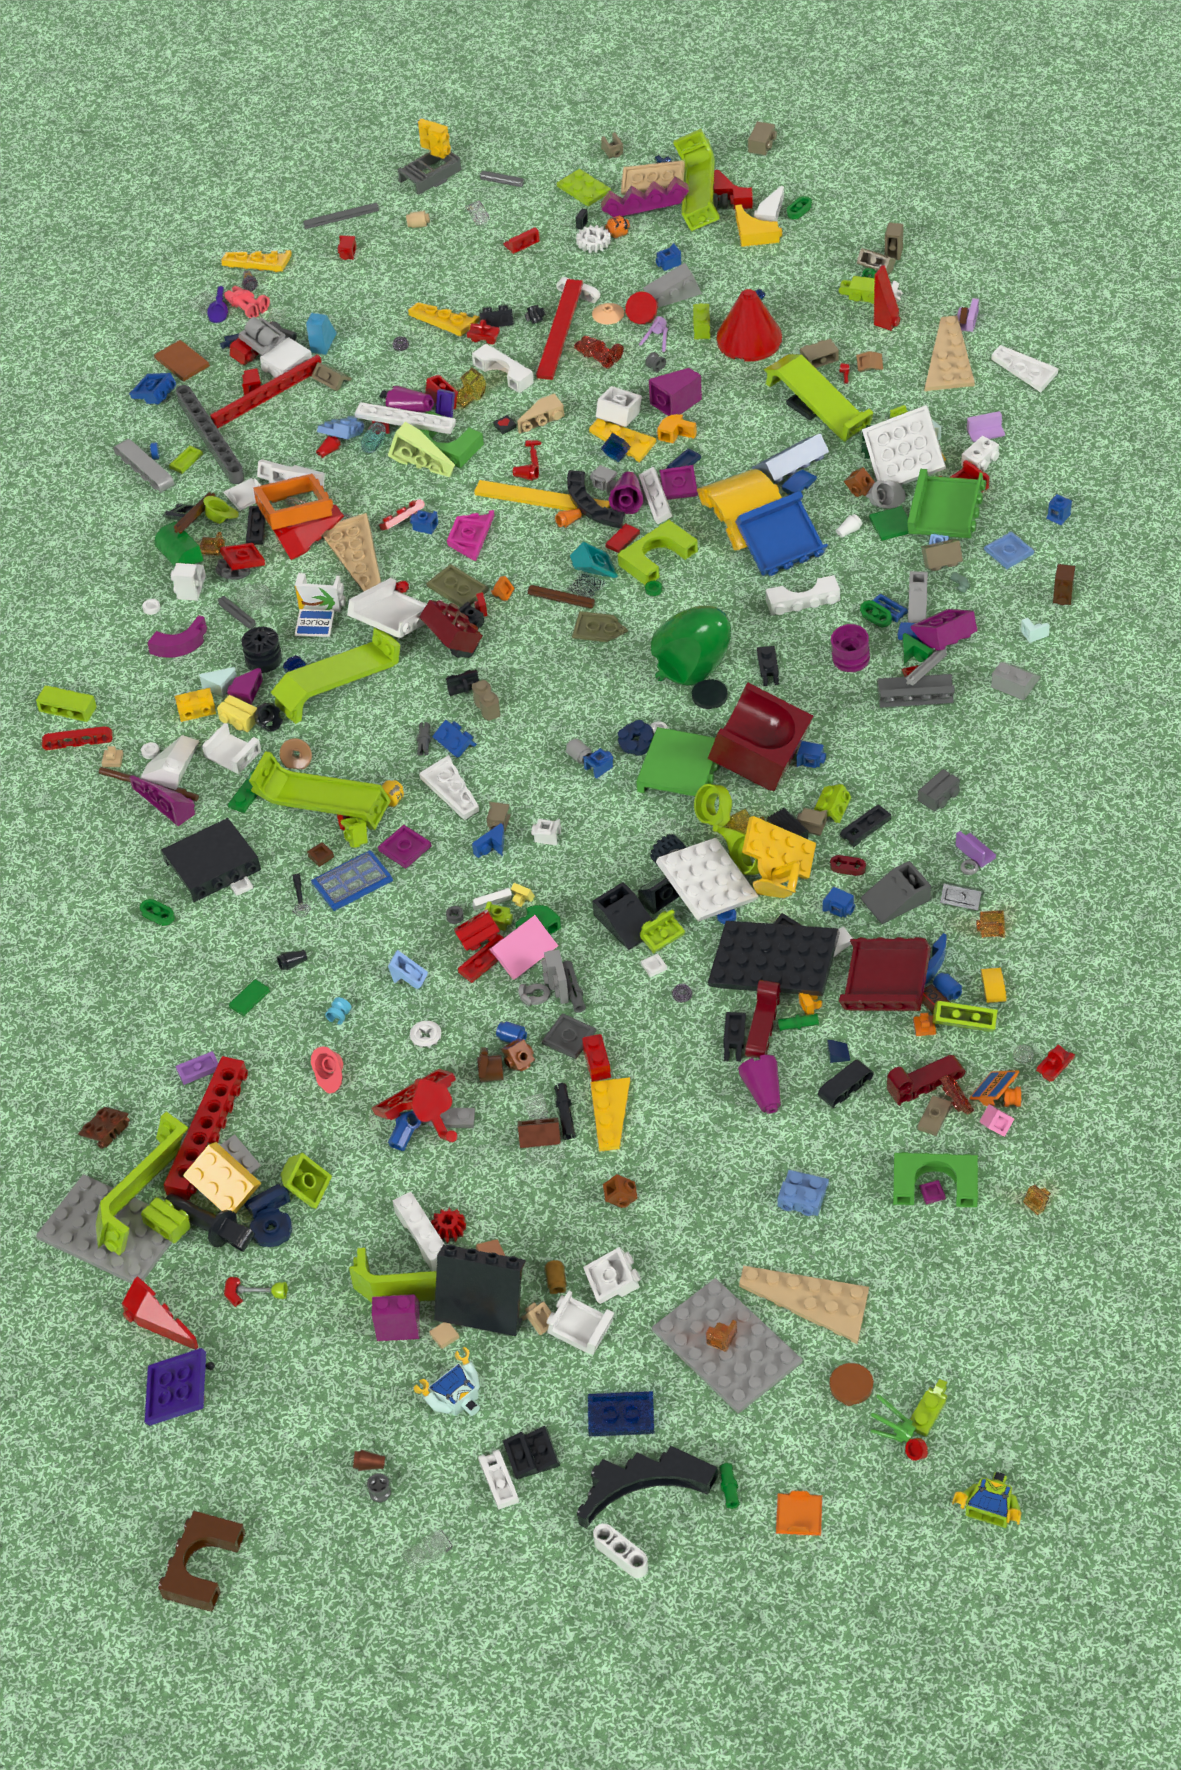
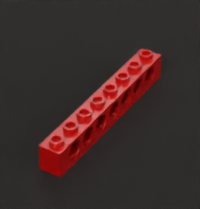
M221 1057L164 1182L167 1196L173 1193L185 1200H190L191 1195L196 1193L197 1188L184 1178L183 1175L209 1144L219 1142V1132L225 1128L227 1114L232 1112L235 1096L238 1097L240 1095L241 1083L246 1081L248 1076V1070L243 1060Z

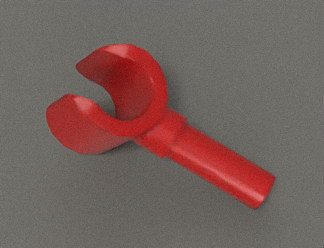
M841 363L839 372L844 373V384H848L849 364Z

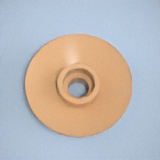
M604 303L594 308L592 317L601 324H614L624 317V310L618 304Z

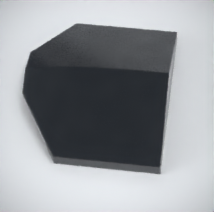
M177 504L176 508L165 511L163 516L179 521L195 505Z

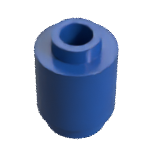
M942 972L934 978L933 985L949 1001L952 999L956 1000L961 996L962 985L949 974Z
M506 1021L505 1023H499L496 1036L502 1041L511 1043L516 1039L526 1040L527 1032L525 1027Z

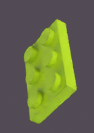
M580 168L557 182L558 188L588 207L605 197L609 190L611 191V188Z

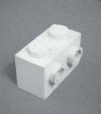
M981 436L962 453L961 466H963V461L967 460L981 471H985L992 461L998 459L999 444Z

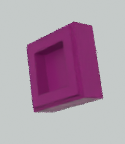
M939 1180L919 1185V1190L926 1205L946 1199Z

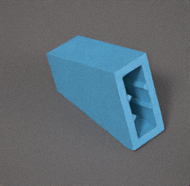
M311 313L306 322L311 353L326 355L336 336V331L327 315Z

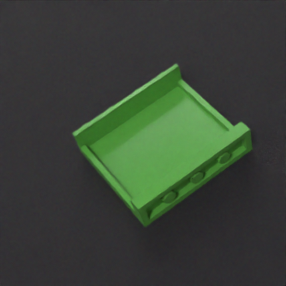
M920 468L907 522L909 534H936L948 537L972 538V533L976 531L977 527L975 520L979 518L980 514L979 504H982L983 501L982 491H985L986 480H983V474H979L978 480L928 476L927 469Z
M657 727L637 778V792L645 793L648 787L696 796L700 787L705 784H713V773L718 771L719 764L708 759L715 738Z

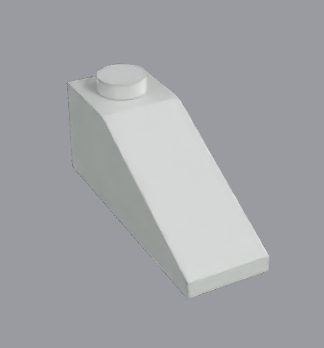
M780 186L759 204L758 210L754 212V218L763 221L778 220L784 199V186Z

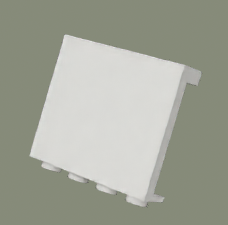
M389 578L349 599L347 615L401 638L425 625L419 616L427 604L396 591V580Z

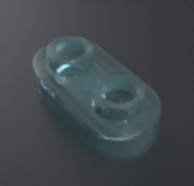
M377 422L370 425L361 439V448L364 452L372 453L376 451L386 436V428L382 423Z

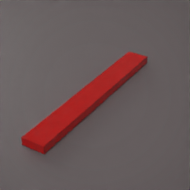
M566 280L536 373L537 378L553 380L582 290L583 280Z
M315 355L210 415L211 420L218 429L312 376L317 363H322L321 357Z

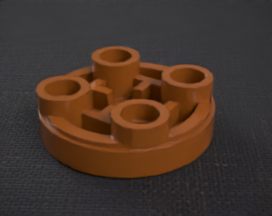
M842 1364L830 1376V1391L838 1401L846 1406L859 1404L867 1400L872 1394L873 1377L870 1371L860 1364Z

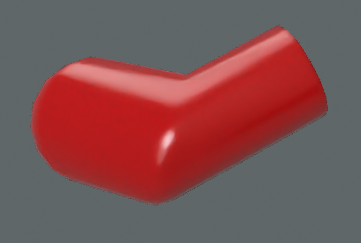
M404 580L396 582V591L404 593L409 589L408 582Z
M229 1277L225 1281L224 1295L236 1307L243 1301L236 1293V1288L241 1282L238 1277Z

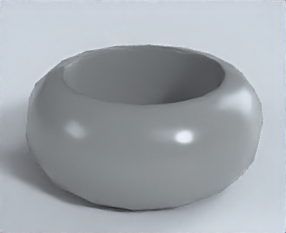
M969 859L963 861L960 868L964 874L973 875L978 871V864L974 860ZM967 864H971L974 866V868L969 870L966 869L964 866Z

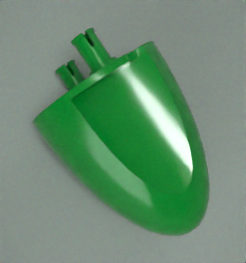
M704 605L683 610L665 621L655 631L651 640V654L657 658V668L659 669L655 673V678L657 679L660 676L661 678L658 681H664L668 678L677 684L687 686L696 685L698 682L706 680L719 666L730 644L731 624L727 615L717 607Z

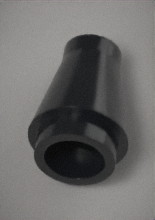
M305 950L281 952V955L277 956V962L281 970L286 969L288 971L298 964L307 961Z

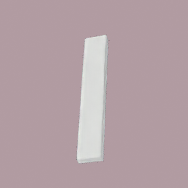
M362 402L359 403L355 412V418L400 426L407 422L417 429L451 434L456 424V419Z

